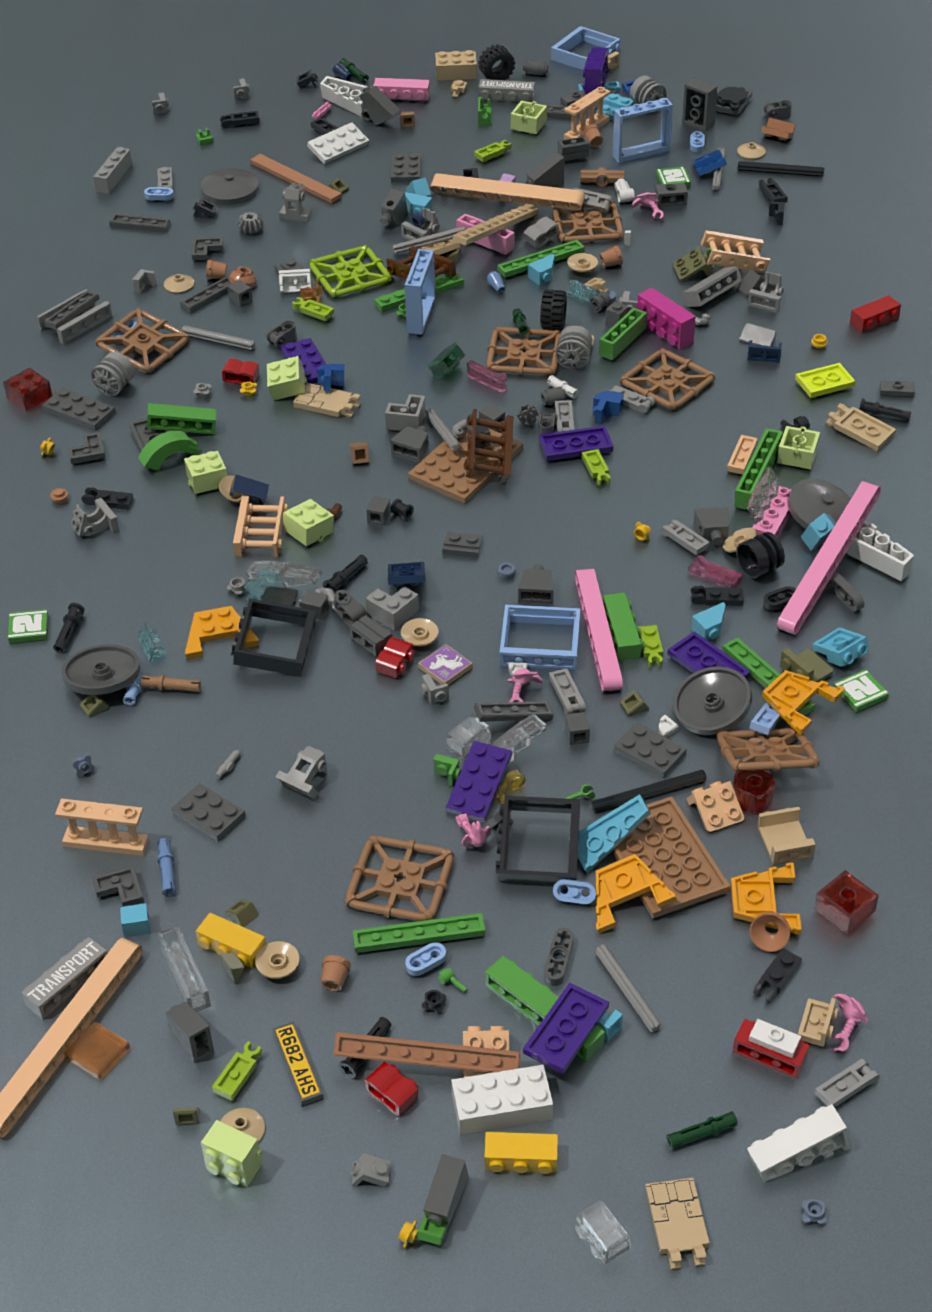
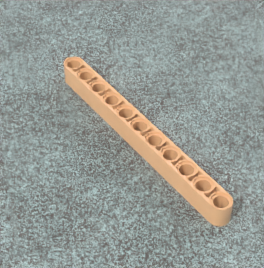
M435 174L430 186L431 191L438 194L569 210H581L585 198V193L580 190L447 174Z
M120 938L0 1092V1138L5 1137L138 962L143 951L141 945L125 938Z

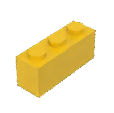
M209 913L195 931L198 945L203 949H210L220 956L221 954L234 952L244 966L252 969L256 965L255 958L257 953L266 945L265 936L213 913Z
M486 1132L485 1170L493 1172L557 1173L558 1134Z

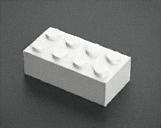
M544 1065L451 1080L452 1098L460 1135L553 1120V1101Z

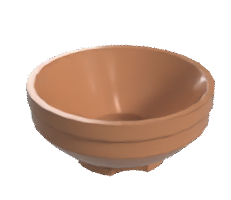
M238 267L229 275L231 284L238 280H241L251 288L257 284L256 275L248 267Z
M764 912L759 914L751 923L750 937L753 943L761 950L775 952L781 950L788 943L790 926L787 920L780 914ZM770 922L775 923L778 926V932L774 934L769 933L766 930V924Z

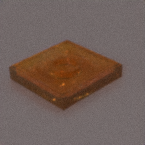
M94 1022L66 1050L64 1055L66 1059L100 1079L130 1048V1045L126 1040Z

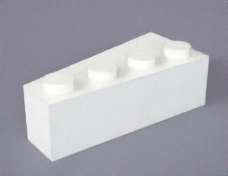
M326 76L320 83L322 98L362 117V109L365 106L359 95L368 86Z
M866 520L846 554L899 581H902L911 572L914 559L912 553L899 543H893L890 540V536L886 533H880L877 530V526L873 523H867Z
M833 1104L827 1107H820L814 1114L806 1118L797 1119L793 1125L785 1129L776 1130L770 1137L764 1140L760 1139L753 1142L747 1150L763 1182L792 1172L795 1165L808 1166L818 1156L823 1155L825 1159L831 1157L836 1149L849 1150L851 1149L847 1127Z

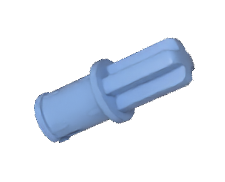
M139 673L138 677L126 686L127 691L123 698L126 705L131 706L135 704L136 697L141 692L143 674Z

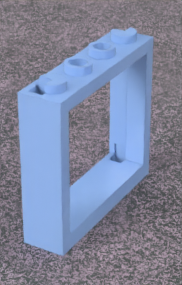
M580 26L551 47V60L583 70L587 57L568 51L583 41L602 48H608V55L615 51H620V38Z
M667 98L614 110L613 157L618 163L670 151L673 104ZM662 110L660 140L622 149L623 119Z
M418 249L405 283L407 333L423 335L436 298L434 250Z
M505 605L500 645V666H508V662L527 663V667L567 668L568 670H576L580 608ZM510 622L574 626L572 651L508 647Z

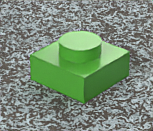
M424 1215L417 1231V1239L441 1245L448 1229V1224H433Z

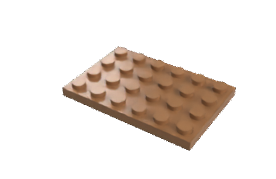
M467 427L463 429V436L456 438L460 443L459 450L453 451L444 440L408 473V479L465 504L496 475V473L473 469L470 477H466L464 462L467 459L468 448ZM489 429L491 436H502L501 433ZM515 439L512 442V459L523 449V443ZM491 443L490 446L482 447L481 449L500 452L501 446ZM474 455L475 463L496 467L500 465V461L496 458Z
M672 796L647 804L651 814L612 850L617 861L636 854L652 870V873L675 894L677 901L659 908L652 891L639 896L652 919L730 891L729 883Z

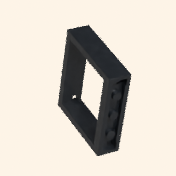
M249 599L248 606L243 609L244 619L241 618L239 622L240 632H236L235 635L236 645H232L231 656L234 657L233 665L301 677L315 626L316 610ZM253 617L303 625L304 630L296 660L245 651L244 646Z
M505 796L504 804H500V816H503V822H499L498 835H502V841L497 842V854L501 855L500 861H496V874H499L500 882L556 884L561 879L577 880L580 799ZM511 810L571 813L568 873L507 870Z

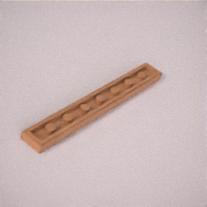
M262 154L250 159L252 165L288 183L303 184L306 187L305 191L331 204L342 198V193Z
M336 1032L333 1056L491 1073L519 1069L521 1052L341 1032Z

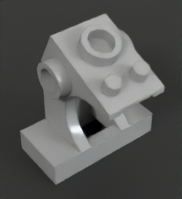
M292 183L283 190L282 197L285 200V205H283L279 212V218L308 222L312 215V209L303 208L302 206L306 189L303 184L297 185ZM291 202H295L296 207H293Z
M423 207L422 216L425 219V224L420 228L406 221L401 223L402 237L414 240L437 233L440 225L435 215L436 212Z
M766 272L765 282L761 283L760 291L754 289L749 291L748 306L778 313L781 296L784 291L781 275Z
M102 498L95 500L96 510L89 515L82 511L79 504L76 505V509L73 510L74 518L71 525L79 536H91L108 528L113 533L119 530L117 516Z
M307 746L304 750L299 751L296 761L288 774L279 770L276 775L277 780L282 785L315 800L319 793L311 786V782L318 771L324 774L327 773L325 753L319 749ZM308 764L309 768L306 773L301 772L300 770L303 766Z

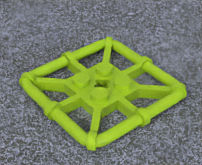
M367 245L341 252L336 251L334 254L311 259L309 262L310 269L317 277V281L323 285L331 297L335 298L356 291L362 292L367 288L390 283L392 280V276L383 265V261ZM359 253L356 259L345 261L343 258ZM368 254L373 262L363 265L362 260ZM335 259L339 262L334 265L324 263ZM379 268L383 275L371 273L369 271ZM319 270L332 272V274L324 275ZM337 280L339 283L335 288H332L328 283ZM364 280H373V281H369V282H365V283H364V282H361V281H364ZM355 283V286L343 289L344 286Z

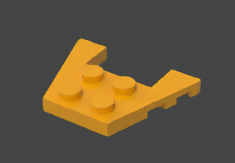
M232 606L194 613L185 650L186 659L203 656L201 642L233 637L236 635V632H240L239 622L241 617ZM251 629L249 630L244 648L259 646V640Z
M785 670L763 690L762 697L799 735H802L811 726L812 720L798 711L815 694H819L835 703L844 694L845 688L839 685L837 688L828 686V682L820 681L819 683L809 680L810 677Z
M636 854L596 870V928L599 934L617 927L610 908L646 892H653L659 908L677 901L675 894L652 873V870Z
M787 863L785 867L781 868L771 867L768 871L762 873L752 872L731 878L733 918L753 922L761 913H777L773 883H795L794 863ZM780 914L787 920L790 926V933L801 935L800 914ZM770 922L766 924L767 927L778 929L775 923Z

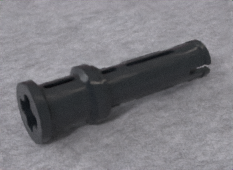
M862 398L859 410L872 414L874 417L880 415L906 422L910 421L912 413L911 411L880 405L877 401L875 403L865 401L864 398Z
M359 555L342 571L335 572L332 578L325 580L323 588H330L336 593L337 589L347 584V580L368 564V559L364 555Z
M71 603L68 606V613L63 617L64 625L53 646V649L58 653L65 652L74 628L80 624L79 619L84 614L85 609L79 603Z
M380 1017L367 1035L383 1037L392 1024L387 1018ZM347 1057L346 1060H342L339 1063V1069L346 1076L355 1078L358 1074L357 1070L362 1064H366L369 1059Z

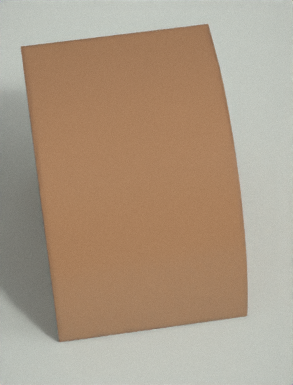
M414 111L400 113L401 128L415 127Z
M367 442L349 443L352 464L370 462Z

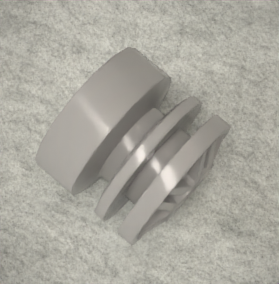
M645 75L637 78L630 89V98L636 104H643L647 101H656L667 97L666 88Z
M576 325L568 326L561 331L555 353L556 360L561 366L575 370L587 364L593 341L590 332Z
M110 352L91 370L90 376L94 386L105 395L115 396L133 379L135 369L132 362L126 356L119 352Z

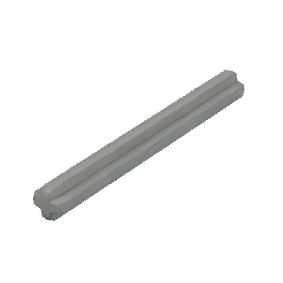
M718 148L723 158H725V148ZM723 166L714 171L713 190H720Z
M463 226L393 245V250L395 253L408 251L413 246L419 248L453 238L454 234L464 231L466 228Z
M183 326L182 331L191 337L249 350L255 348L253 340L190 326Z
M434 409L426 410V417L453 451L459 450L460 443Z
M604 944L596 948L597 956L649 1031L655 1032L659 1030L660 1021L611 951Z

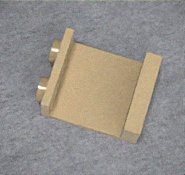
M800 807L767 811L759 814L757 828L773 865L814 857L816 844L813 838L807 839L799 822Z

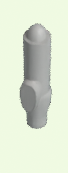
M234 750L219 767L215 774L216 778L220 779L224 774L232 770L234 762L240 756V750Z

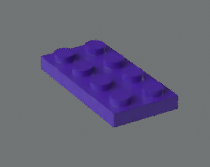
M302 339L280 345L285 359L299 357L304 368L307 383H318V368L326 363L312 339Z
M606 426L539 435V442L546 461L580 457L582 452L596 449L599 450L600 454L613 452L614 447Z
M695 631L667 651L669 657L691 673L718 666L734 669L746 679L750 677V670Z
M474 740L445 807L446 812L456 815L466 813L468 818L485 822L511 760L512 750Z
M569 982L523 1047V1054L564 1074L608 1010L609 1002Z

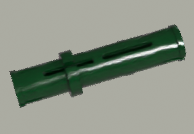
M345 58L339 61L361 82L366 83L369 80V76L355 67L354 63L347 61Z
M514 309L512 312L513 321L517 325L520 334L525 335L529 332L526 317L521 309Z
M731 1111L714 1118L711 1116L707 1118V1121L667 1134L666 1139L669 1147L675 1149L706 1136L719 1135V1132L738 1126V1121L734 1112Z

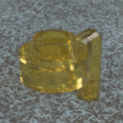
M512 770L507 773L504 783L499 786L496 794L502 804H504L505 792L507 790L514 791L524 785L526 781L524 774L520 770Z

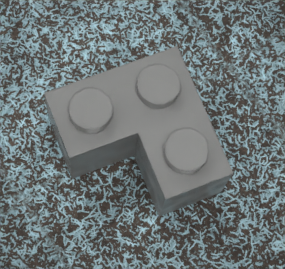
M409 394L406 404L388 403L385 412L386 429L402 431L408 426L416 429L421 426L426 411L425 396Z
M405 586L393 596L380 589H376L365 598L367 615L394 631L419 611L418 594Z

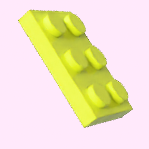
M840 363L795 375V380L810 398L855 387L856 383Z

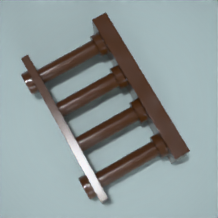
M414 246L409 248L410 256L399 262L389 258L386 259L388 272L393 276L407 280L412 264L409 266L407 264L414 262L417 251L420 248ZM434 254L435 277L440 274L450 277L456 276L455 261Z
M473 409L471 415H468L466 422L469 425L467 459L464 462L466 477H470L474 469L496 473L500 476L499 483H507L511 476L514 416L507 415L504 421L496 422L477 418V409ZM476 425L500 429L502 436L496 437L476 433ZM475 440L499 444L501 450L497 452L475 448ZM474 455L496 458L500 461V465L496 467L475 463Z

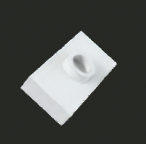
M757 1019L750 1033L749 1041L793 1058L801 1041V1036Z

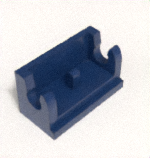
M749 340L747 360L780 363L782 343H779L778 347L752 345L753 340Z
M236 474L231 483L229 495L233 496L235 492L259 499V505H263L267 499L269 484Z

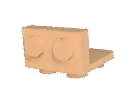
M721 781L710 784V788L705 790L703 787L691 791L692 795L686 798L689 806L697 805L707 832H712L744 820V815L731 781L723 784Z
M468 1026V1031H463V1046L509 1051V1030H504V1026H490V1031H481V1026ZM463 1070L464 1077L491 1073Z

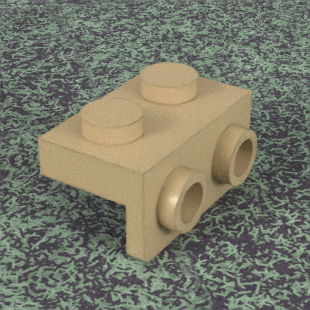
M832 997L830 1004L808 998L798 1031L802 1041L824 1047L826 1038L831 1039L834 1026L830 1025L831 1020L836 1021L839 1010L838 1007H835L836 998Z

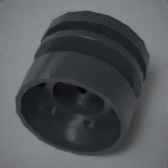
M765 532L738 544L736 548L737 560L741 569L748 577L753 579L783 566L785 562L782 544L771 532Z

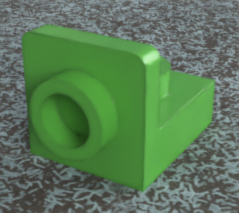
M436 754L433 759L434 773L448 776L449 786L453 787L462 770L459 768V760Z

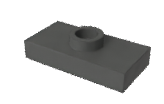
M581 90L561 96L560 101L568 107L584 97L585 91Z
M881 380L880 395L914 397V382Z

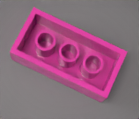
M654 288L638 294L637 309L647 312V329L678 350L694 343L695 315Z

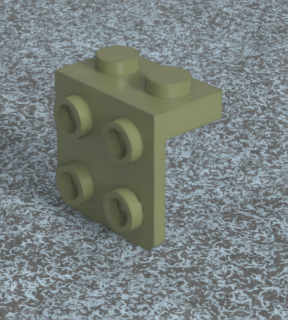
M697 247L673 263L680 281L686 280L702 269L708 277L714 274L713 269L715 268L712 264L707 263L709 256L706 252L703 253Z
M788 647L782 650L780 668L784 671L810 677L809 680L819 682L833 674V668L810 649H806L797 655Z

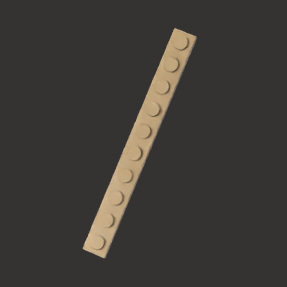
M532 204L519 206L516 209L454 234L452 241L466 246L537 215L538 208H535Z

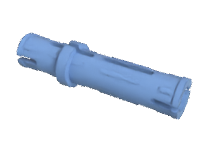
M162 838L157 842L159 852L157 862L160 864L162 894L166 896L167 891V897L176 894L173 871L174 855L171 853V841L167 839L166 844V838Z

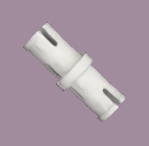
M553 375L548 378L547 385L553 388L561 386L571 399H575L578 396L576 393H579V390L568 385V382L561 381Z

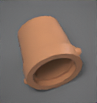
M591 124L583 129L582 137L586 136L592 148H598L603 143V138L597 125Z
M617 245L600 253V260L604 268L623 264V257Z
M208 260L206 279L225 278L227 264Z
M337 955L325 956L322 962L321 986L329 991H340L351 969L349 960Z

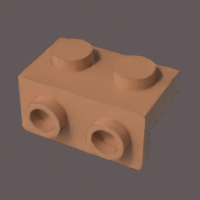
M769 118L767 126H762L761 132L765 133V136H778L779 140L786 141L793 138L796 124Z

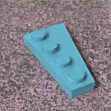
M640 794L579 831L578 858L587 873L651 814Z

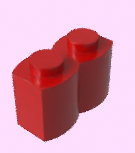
M228 359L222 369V381L230 384L255 383L260 374L259 364L251 361L242 362L237 359Z
M391 637L384 650L381 651L376 659V672L397 679L400 674L405 672L407 663L414 658L413 644Z
M383 1062L365 1079V1089L398 1116L418 1098V1085L411 1078L407 1079L402 1076L400 1070L393 1064L390 1065Z

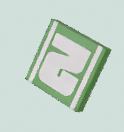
M685 167L656 169V175L660 184L685 183L686 187L691 186V180Z
M47 609L11 612L9 614V643L47 640Z
M866 669L833 684L835 688L838 685L845 688L844 694L841 697L856 712L889 697V693Z

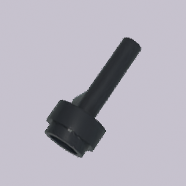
M805 416L793 419L794 425H791L786 420L780 422V425L784 428L786 426L795 428L806 427L807 430L810 428V423Z

